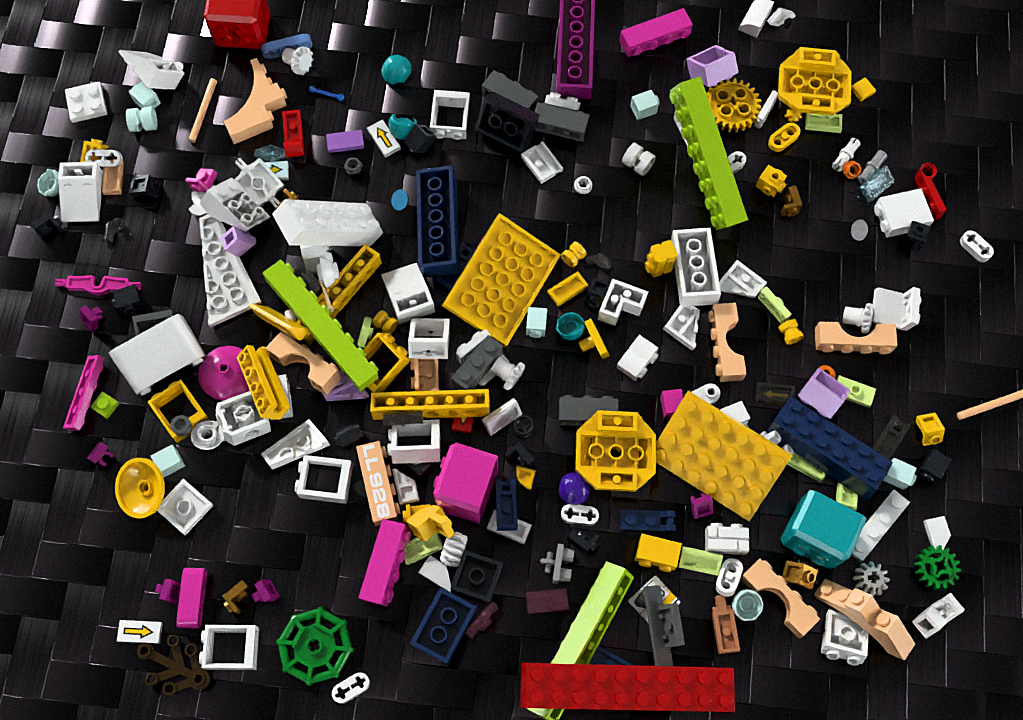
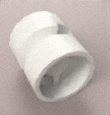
M633 143L624 154L622 163L630 168L634 167V171L644 176L652 167L656 156L649 151L644 152L643 147Z

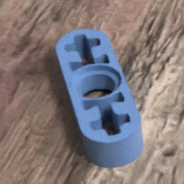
M300 34L267 42L261 46L264 58L273 59L281 57L286 48L294 50L302 46L311 48L313 44L309 34Z

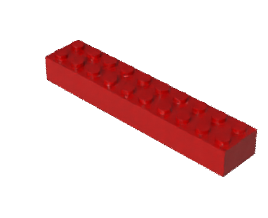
M521 663L520 707L735 712L734 668Z

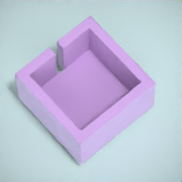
M717 45L686 59L690 78L693 79L701 76L703 84L708 87H713L718 82L730 79L733 75L739 73L735 53Z
M818 368L798 396L804 404L811 405L817 409L821 416L831 419L851 390Z

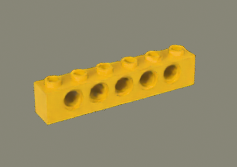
M366 244L339 273V279H335L334 283L326 288L330 303L334 307V311L329 314L332 320L382 264L380 254ZM322 292L317 302L321 306L324 304L327 307L324 293ZM299 320L297 321L298 324L304 326ZM308 332L302 341L310 346L315 341V338Z
M489 389L371 393L370 411L373 420L486 417L490 414Z

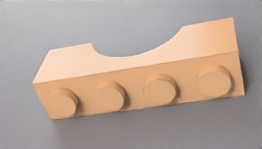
M736 303L713 304L711 311L708 312L709 322H712L713 327L711 329V339L715 341L713 355L714 358H717L718 363L716 364V375L720 377V382L742 381L746 376L744 356L732 351L726 342V333L734 328L738 322Z
M819 322L815 327L816 350H822L823 352L839 350L843 353L860 351L863 354L871 352L889 354L897 347L896 324H876L869 335L854 337L847 334L841 328L839 322Z
M280 332L266 347L269 356L284 367L296 362L309 365L308 379L311 385L326 396L342 379L339 374L340 370L335 364H328L320 354H313L309 347L305 344L300 345L290 335Z
M757 560L741 576L740 580L750 590L755 592L770 591L777 594L783 600L786 607L784 624L798 639L803 637L820 620L817 616V611L810 605L807 606L802 601V596L797 591H792L787 586V581L782 576H777L767 561Z

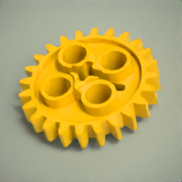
M734 78L733 82H730L729 79L726 80V83L720 81L719 85L717 84L713 88L709 87L708 93H706L717 127L721 125L722 131L725 127L728 128V132L732 128H734L735 132H738L739 128L745 131L746 126L750 128L752 123H755L762 106L760 105L761 99H758L759 93H754L755 88L749 89V83L744 86L743 80L740 83H737L736 78Z

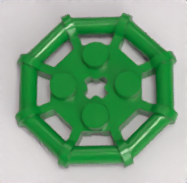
M323 607L290 616L289 623L280 638L276 640L283 666L282 671L306 683V686H311L314 683L334 677L338 678L341 669L354 650L351 646L346 626L347 621L327 612ZM316 618V622L310 626L303 627L300 623ZM323 618L335 626L330 630L321 625V619ZM297 625L300 630L294 640L289 641L288 639ZM337 631L340 632L343 646H336L334 634ZM318 640L320 648L318 650L315 649L313 652L310 651V642L314 643ZM287 646H292L294 649L295 658L291 661ZM336 651H342L333 667L330 664V660ZM300 662L307 666V674L294 667V665ZM326 665L329 669L328 671L313 675L314 668Z

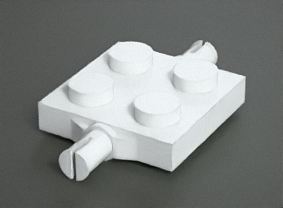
M241 158L238 159L240 163L236 160L235 164L242 171L234 180L260 207L270 201L276 209L278 206L275 202L278 205L280 202L275 196L285 185L261 158H258L248 166Z

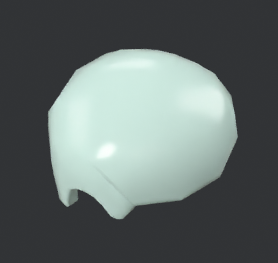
M47 169L41 175L37 184L39 193L48 197L59 195L58 171Z
M749 589L741 590L733 597L732 608L739 619L743 621L756 620L762 613L764 604L757 592Z

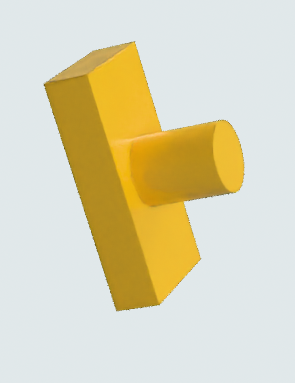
M592 319L585 321L584 323L591 336L579 341L582 351L585 352L596 346L603 359L609 357L610 355Z

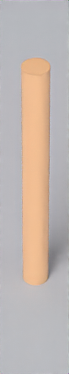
M210 79L190 133L188 140L192 143L196 142L217 84L215 79Z
M1023 390L958 412L957 417L959 420L1021 399L1023 398Z

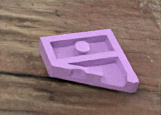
M342 370L339 371L342 378L327 396L324 395L326 401L369 398L366 389L359 392Z

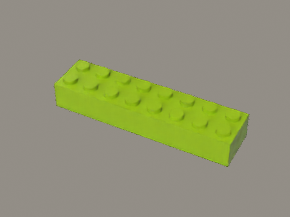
M701 76L681 82L670 90L669 96L676 108V118L682 126V136L688 144V154L694 162V172L696 175L698 174L700 180V190L704 192L706 198V208L710 210L712 216L710 218L711 223L716 230L747 221L748 218Z

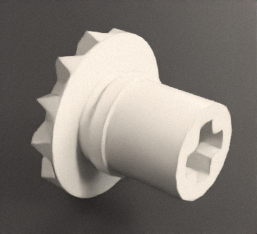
M304 46L296 50L286 48L282 54L283 62L291 65L293 72L298 75H304L305 72H309V67H312L311 62L314 59L312 58L313 52L310 51V48Z
M867 303L865 309L845 307L843 323L857 325L861 327L862 333L867 334L872 326L873 304Z
M500 356L492 366L491 371L502 378L503 381H506L503 388L509 390L519 380L525 365L520 362L515 367L514 364L509 363Z

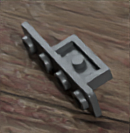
M659 585L643 587L655 666H673L670 648L685 645L678 603L663 605L661 587Z

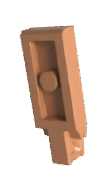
M718 595L715 597L716 607H712L718 654L740 652L734 611L731 609V605H726L725 596Z

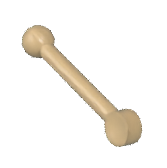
M318 280V284L322 287L327 309L331 313L334 311V307L330 303L324 282Z

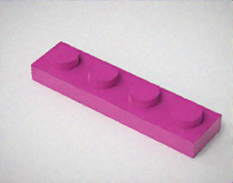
M100 355L88 356L63 427L64 429L75 431L80 430L84 425L87 409L91 405L93 391L97 387L99 374L103 370L104 357Z

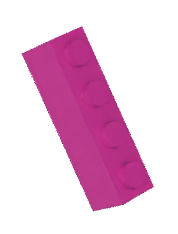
M682 8L621 30L619 41L628 57L636 56L646 50H653L660 45L669 44L679 38H686L691 34L693 24L685 9Z
M382 519L359 599L388 607V604L393 599L394 584L399 579L400 563L405 558V546L411 538L410 527L402 523Z

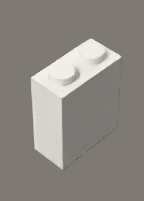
M921 188L880 197L874 206L875 214L880 219V227L885 232L886 238L908 233L912 221L928 226L934 221Z

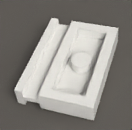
M543 141L538 146L535 145L521 154V158L541 184L563 171V167Z

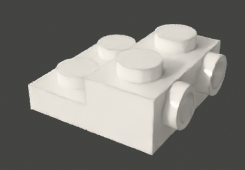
M828 610L826 613L825 632L822 635L821 653L826 654V657L831 660L841 658L847 660V663L850 665L862 664L867 657L869 633L843 613Z

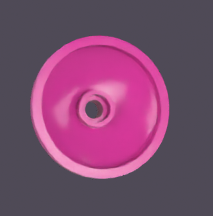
M222 346L212 350L204 357V361L199 366L198 380L201 388L208 396L215 400L224 401L249 391L237 360V356L243 349L235 346ZM223 367H227L226 371H221Z

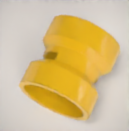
M573 242L570 245V249L565 250L561 254V258L568 266L574 268L578 264V260L583 259L587 252L578 242Z
M381 310L374 317L372 325L375 328H380L382 333H389L391 335L396 329L398 321L395 318H390L386 311Z
M796 319L786 321L778 327L780 332L784 334V340L787 345L796 343L804 338L802 331L797 328L798 323Z

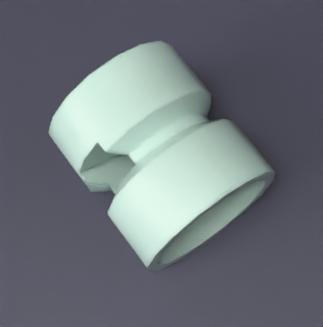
M153 106L142 107L141 110L138 108L126 110V121L130 132H141L143 128L146 131L157 130V116Z

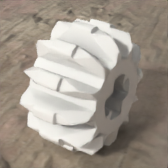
M454 532L453 536L446 538L441 552V563L450 567H458L467 544V536L459 532Z
M872 561L868 565L862 563L860 568L855 569L857 576H854L853 580L859 582L855 585V588L861 587V591L868 592L872 596L874 594L881 595L882 590L888 588L885 583L890 580L884 577L887 570L881 571V564L875 566ZM871 575V579L874 578L873 583H871L872 580H868V576Z

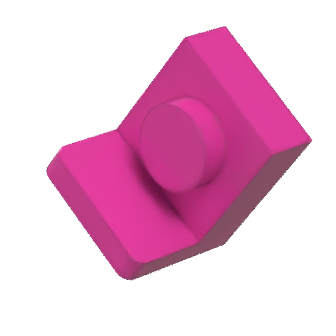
M200 169L196 178H187L185 182L195 192H207L212 187L218 173L214 169Z

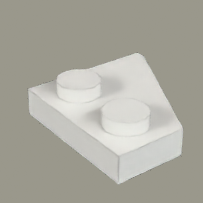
M738 260L719 281L721 292L755 298L767 284L765 280Z
M680 305L663 330L690 350H693L696 347L695 339L698 332L697 321L700 310L695 306L684 307Z

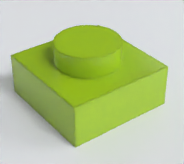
M101 392L90 408L108 419L119 403L104 392Z

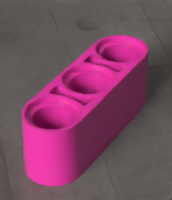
M205 568L183 569L177 612L178 628L201 627L207 582V570Z

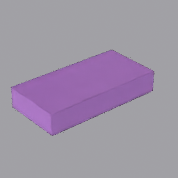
M362 130L326 134L329 153L364 149Z

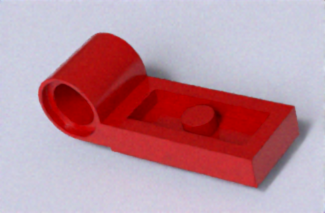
M300 110L283 111L286 158L305 156Z
M925 163L916 173L915 181L919 189H922L932 217L935 220L941 218L947 209L932 182L937 169L933 164Z

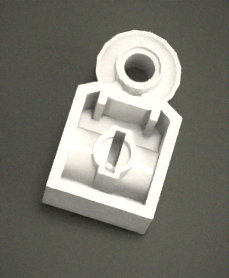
M300 245L308 275L318 274L319 281L324 282L326 288L330 287L335 279H339L337 262H333L332 252H329L332 250V246Z
M248 391L217 403V421L207 420L198 423L192 429L191 441L199 449L211 450L219 446L223 441H227L233 446L271 432L269 419L260 417L251 392ZM208 435H211V436H212V437L209 438V439H204L205 436H208Z

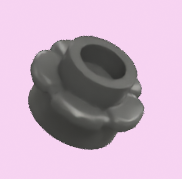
M352 157L346 161L344 168L350 175L358 174L361 172L362 163L357 158Z

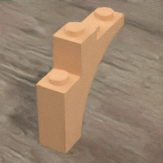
M257 58L250 60L254 71V85L249 99L234 116L224 121L234 144L273 129L272 121L274 117L271 112L287 106L285 102L287 95L284 89H280L277 83L273 84L270 77L266 78V68L263 63H259Z
M827 579L822 582L815 592L814 596L816 599L837 609L860 625L881 644L887 653L905 660L914 647L915 643L900 618L880 609L871 594L856 588L854 590L848 589Z

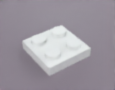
M100 81L65 89L69 116L72 123L108 115Z
M182 479L164 498L157 511L186 536L214 505L187 481Z

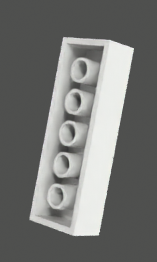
M285 199L272 214L289 245L364 246L366 244L371 246L383 234L379 222L371 212V208L365 203Z

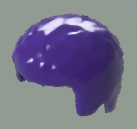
M571 472L561 478L559 494L565 503L580 505L586 501L590 494V484L578 473Z

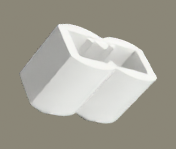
M639 335L618 362L617 369L634 381L638 377L642 378L648 370L646 366L649 363L653 364L657 359L658 347Z

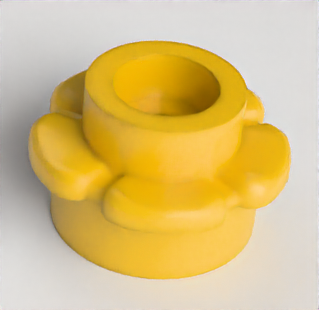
M793 109L787 110L784 116L788 118V122H798V119H802L801 113Z

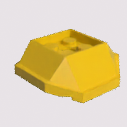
M800 47L793 55L780 64L778 99L796 112L833 116L851 103V70L840 59V55L836 50Z
M598 410L577 430L575 471L595 490L636 492L656 474V434L642 420L643 418L638 412ZM610 451H618L620 457H613Z

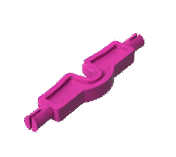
M92 275L68 276L67 279H55L56 287H66L69 291H86L95 296L106 295L112 291L134 284L138 290H141V282H130L128 278L104 276L99 286H96V279Z

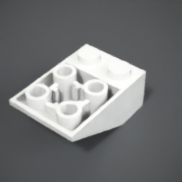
M119 50L124 61L129 64L147 88L175 89L184 75V72L175 61L148 52Z
M97 162L60 163L58 183L62 222L99 221L103 171Z
M233 178L208 189L199 203L211 217L243 231H248L270 218Z
M417 263L381 274L399 324L411 321V318H420L435 312L433 300Z

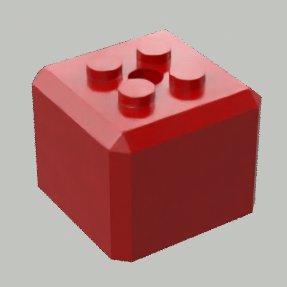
M266 0L206 1L204 18L213 42L217 46L261 49V46L266 43L271 15Z

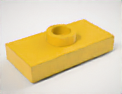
M577 271L547 290V294L556 306L559 307L588 289L589 285Z

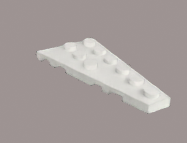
M207 214L200 217L199 221L209 316L208 325L211 328L250 310V303L261 305L262 302L240 257L224 249L221 237L227 231L222 221Z

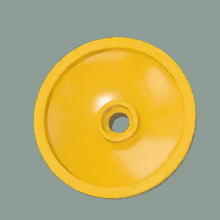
M147 458L131 459L121 467L116 478L115 494L118 504L127 515L133 518H146L154 514L160 507L165 493L162 472L153 461Z

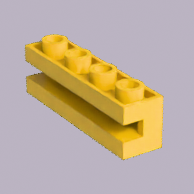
M247 345L237 356V360L261 418L280 420L291 407L266 348L259 347L255 351L254 346Z

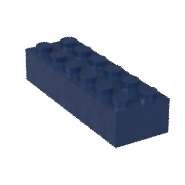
M453 166L416 170L418 268L423 278L460 274L457 176Z
M790 396L766 431L768 434L776 430L782 438L779 443L790 445L794 453L867 501L876 492L893 464L892 461L792 396Z

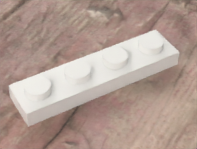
M891 491L865 523L851 555L861 563L910 502L897 491Z

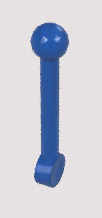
M315 86L309 87L311 93L317 92L337 98L339 102L344 101L343 94L336 95L316 89Z

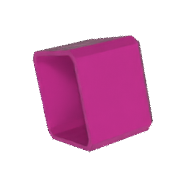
M455 443L449 447L447 456L443 457L440 465L441 473L435 478L433 484L435 488L433 492L436 506L442 507L446 514L480 524L497 476L498 456Z

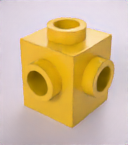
M768 165L759 177L755 187L762 190L764 194L775 197L778 192L782 193L787 184L784 182L787 175L781 170Z

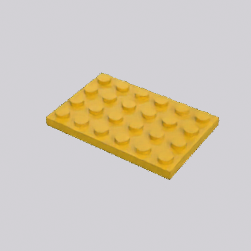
M499 213L442 306L482 332L486 329L493 339L506 347L561 254Z
M687 391L656 442V463L703 493L710 494L711 498L747 521L751 520L792 457V454L690 391Z

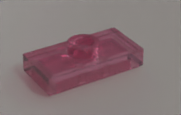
M567 589L526 592L528 614L569 610Z
M494 601L486 607L467 629L466 636L471 640L481 629L486 630L491 624L492 620L490 618L499 609V606Z

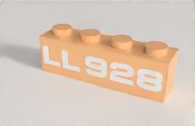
M380 441L356 446L374 525H381L382 519L398 521L397 515L401 514L398 502L394 503L393 499L396 491L394 483L390 484L388 478L392 474L390 465H385L384 458H387L385 446L381 447Z

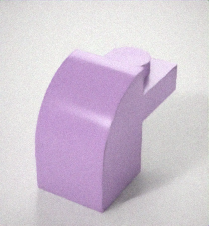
M232 226L221 237L225 251L238 257L245 254L256 244V238L250 235L249 230L243 231L235 226Z

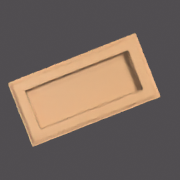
M123 160L119 166L103 167V195L122 194Z

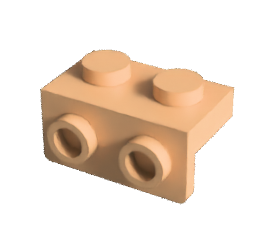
M411 359V371H414L415 377H411V389H415V391H439L438 359Z

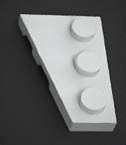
M308 419L261 453V455L273 470L304 457V455H309L330 446V444L310 419Z

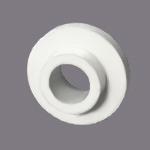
M581 176L576 179L574 188L580 194H587L592 189V181L586 176Z

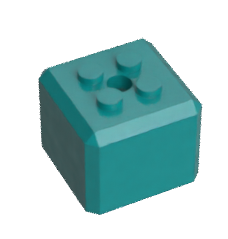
M809 490L798 501L783 532L781 541L783 546L793 550L797 555L812 560L813 563L819 566H824L827 569L836 568L850 558L867 518L817 491Z

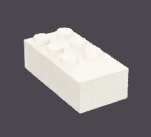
M711 229L673 230L671 241L677 252L674 268L680 305L686 307L718 304L721 291Z

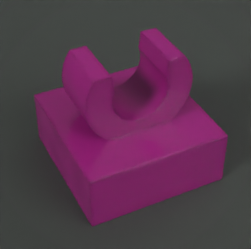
M85 305L80 308V320L93 332L98 329V321L103 319L100 315L103 311L98 306L90 310Z
M99 442L87 459L93 463L99 462L100 465L106 466L107 464L103 462L102 457L108 455L112 458L113 454L106 451L108 447Z
M700 493L701 497L696 499L694 496H691L692 515L695 519L714 513L713 500L710 494Z
M165 579L163 585L157 584L155 592L161 593L159 599L172 604H178L181 583Z
M270 579L257 582L255 587L258 591L251 595L255 602L259 600L260 602H271L280 597Z

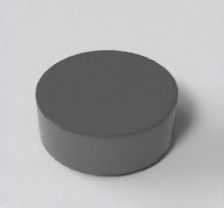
M179 415L173 418L170 427L176 435L185 436L191 431L192 423L186 416Z

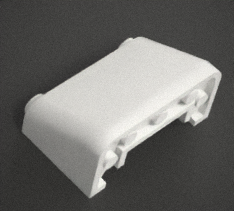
M180 314L164 320L109 352L112 360L136 394L141 393L142 396L152 391L151 387L154 383L186 365L192 364L194 367L204 361L202 358L206 357L186 320Z

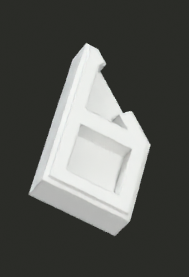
M778 8L767 22L770 25L779 27L784 24L785 19L789 17L793 19L796 15L793 11Z
M392 469L400 506L418 502L419 496L415 480L402 474L397 469Z
M945 516L923 521L930 544L934 546L935 550L938 545H941L943 550L951 536Z
M429 555L419 574L451 593L447 566Z

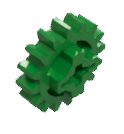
M931 545L928 547V550L923 549L921 554L916 556L919 562L914 563V566L919 567V570L915 574L922 576L919 581L925 580L926 587L933 585V590H937L939 587L944 590L947 588V585L951 587L954 585V581L959 579L956 573L961 572V569L956 568V565L960 561H954L953 558L956 554L950 555L949 548L942 550V546L938 545L935 550L934 546ZM930 555H939V556L936 557V558H934V557H928V556H930ZM939 577L946 578L942 581L937 580V578Z

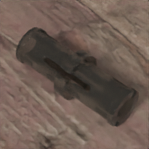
M400 411V413L383 414V427L392 425L405 427L406 424H423L422 411L407 413Z

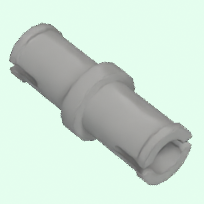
M879 150L873 159L867 162L866 168L858 176L860 183L867 185L872 176L879 172V167L888 158L884 151Z

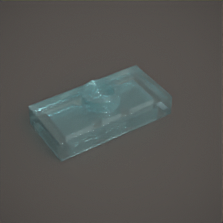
M268 145L256 149L254 157L274 162L285 157L284 149Z
M883 166L859 188L867 202H871L894 183L895 179L888 167Z

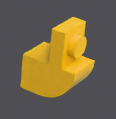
M433 505L422 508L406 521L414 536L424 542L430 539L436 532L447 538L455 534L451 527V520L445 515L440 506Z

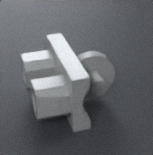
M558 544L555 560H552V552H547L546 559H540V564L545 565V573H551V567H554L553 584H558L559 581L570 582L572 570L561 568L562 561L573 563L574 551L564 548V544Z

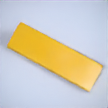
M252 303L249 305L259 318L301 341L309 332V329L268 306Z

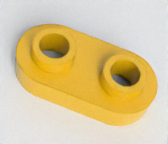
M795 123L785 124L770 136L768 141L769 148L775 152L783 151L798 139L800 135L799 126Z

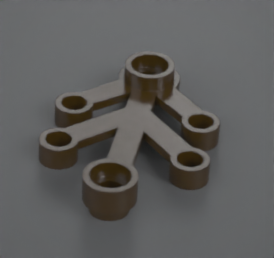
M175 634L167 638V644L172 649L174 661L156 652L154 645L145 642L139 645L137 649L139 658L143 660L152 659L169 668V670L157 674H147L145 676V683L147 685L155 686L158 682L178 675L188 678L175 684L172 682L166 683L163 686V692L168 696H172L177 691L189 687L195 690H203L209 685L210 674L205 669H201L198 657L199 648L195 644H188L185 647V654L190 657L192 670L185 667L180 647L181 639ZM176 637L177 643L172 645L171 639ZM147 647L148 653L143 655L142 650ZM190 647L195 648V652L193 654H189ZM198 675L202 676V681L200 683L196 682V677ZM155 676V681L150 684L149 678ZM169 685L173 686V691L171 693L167 692V687Z

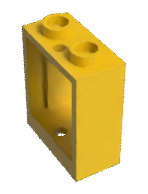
M377 333L363 349L366 354L365 358L368 361L384 343L400 359L381 381L377 379L368 386L373 393L383 392L411 361L407 356L408 352L403 347L398 346L394 342V337L389 333Z
M181 379L171 383L166 390L156 393L148 401L153 411L177 443L189 436L192 429L185 436L176 435L171 430L170 423L159 408L184 392L198 411L188 418L192 423V429L198 423L210 420Z

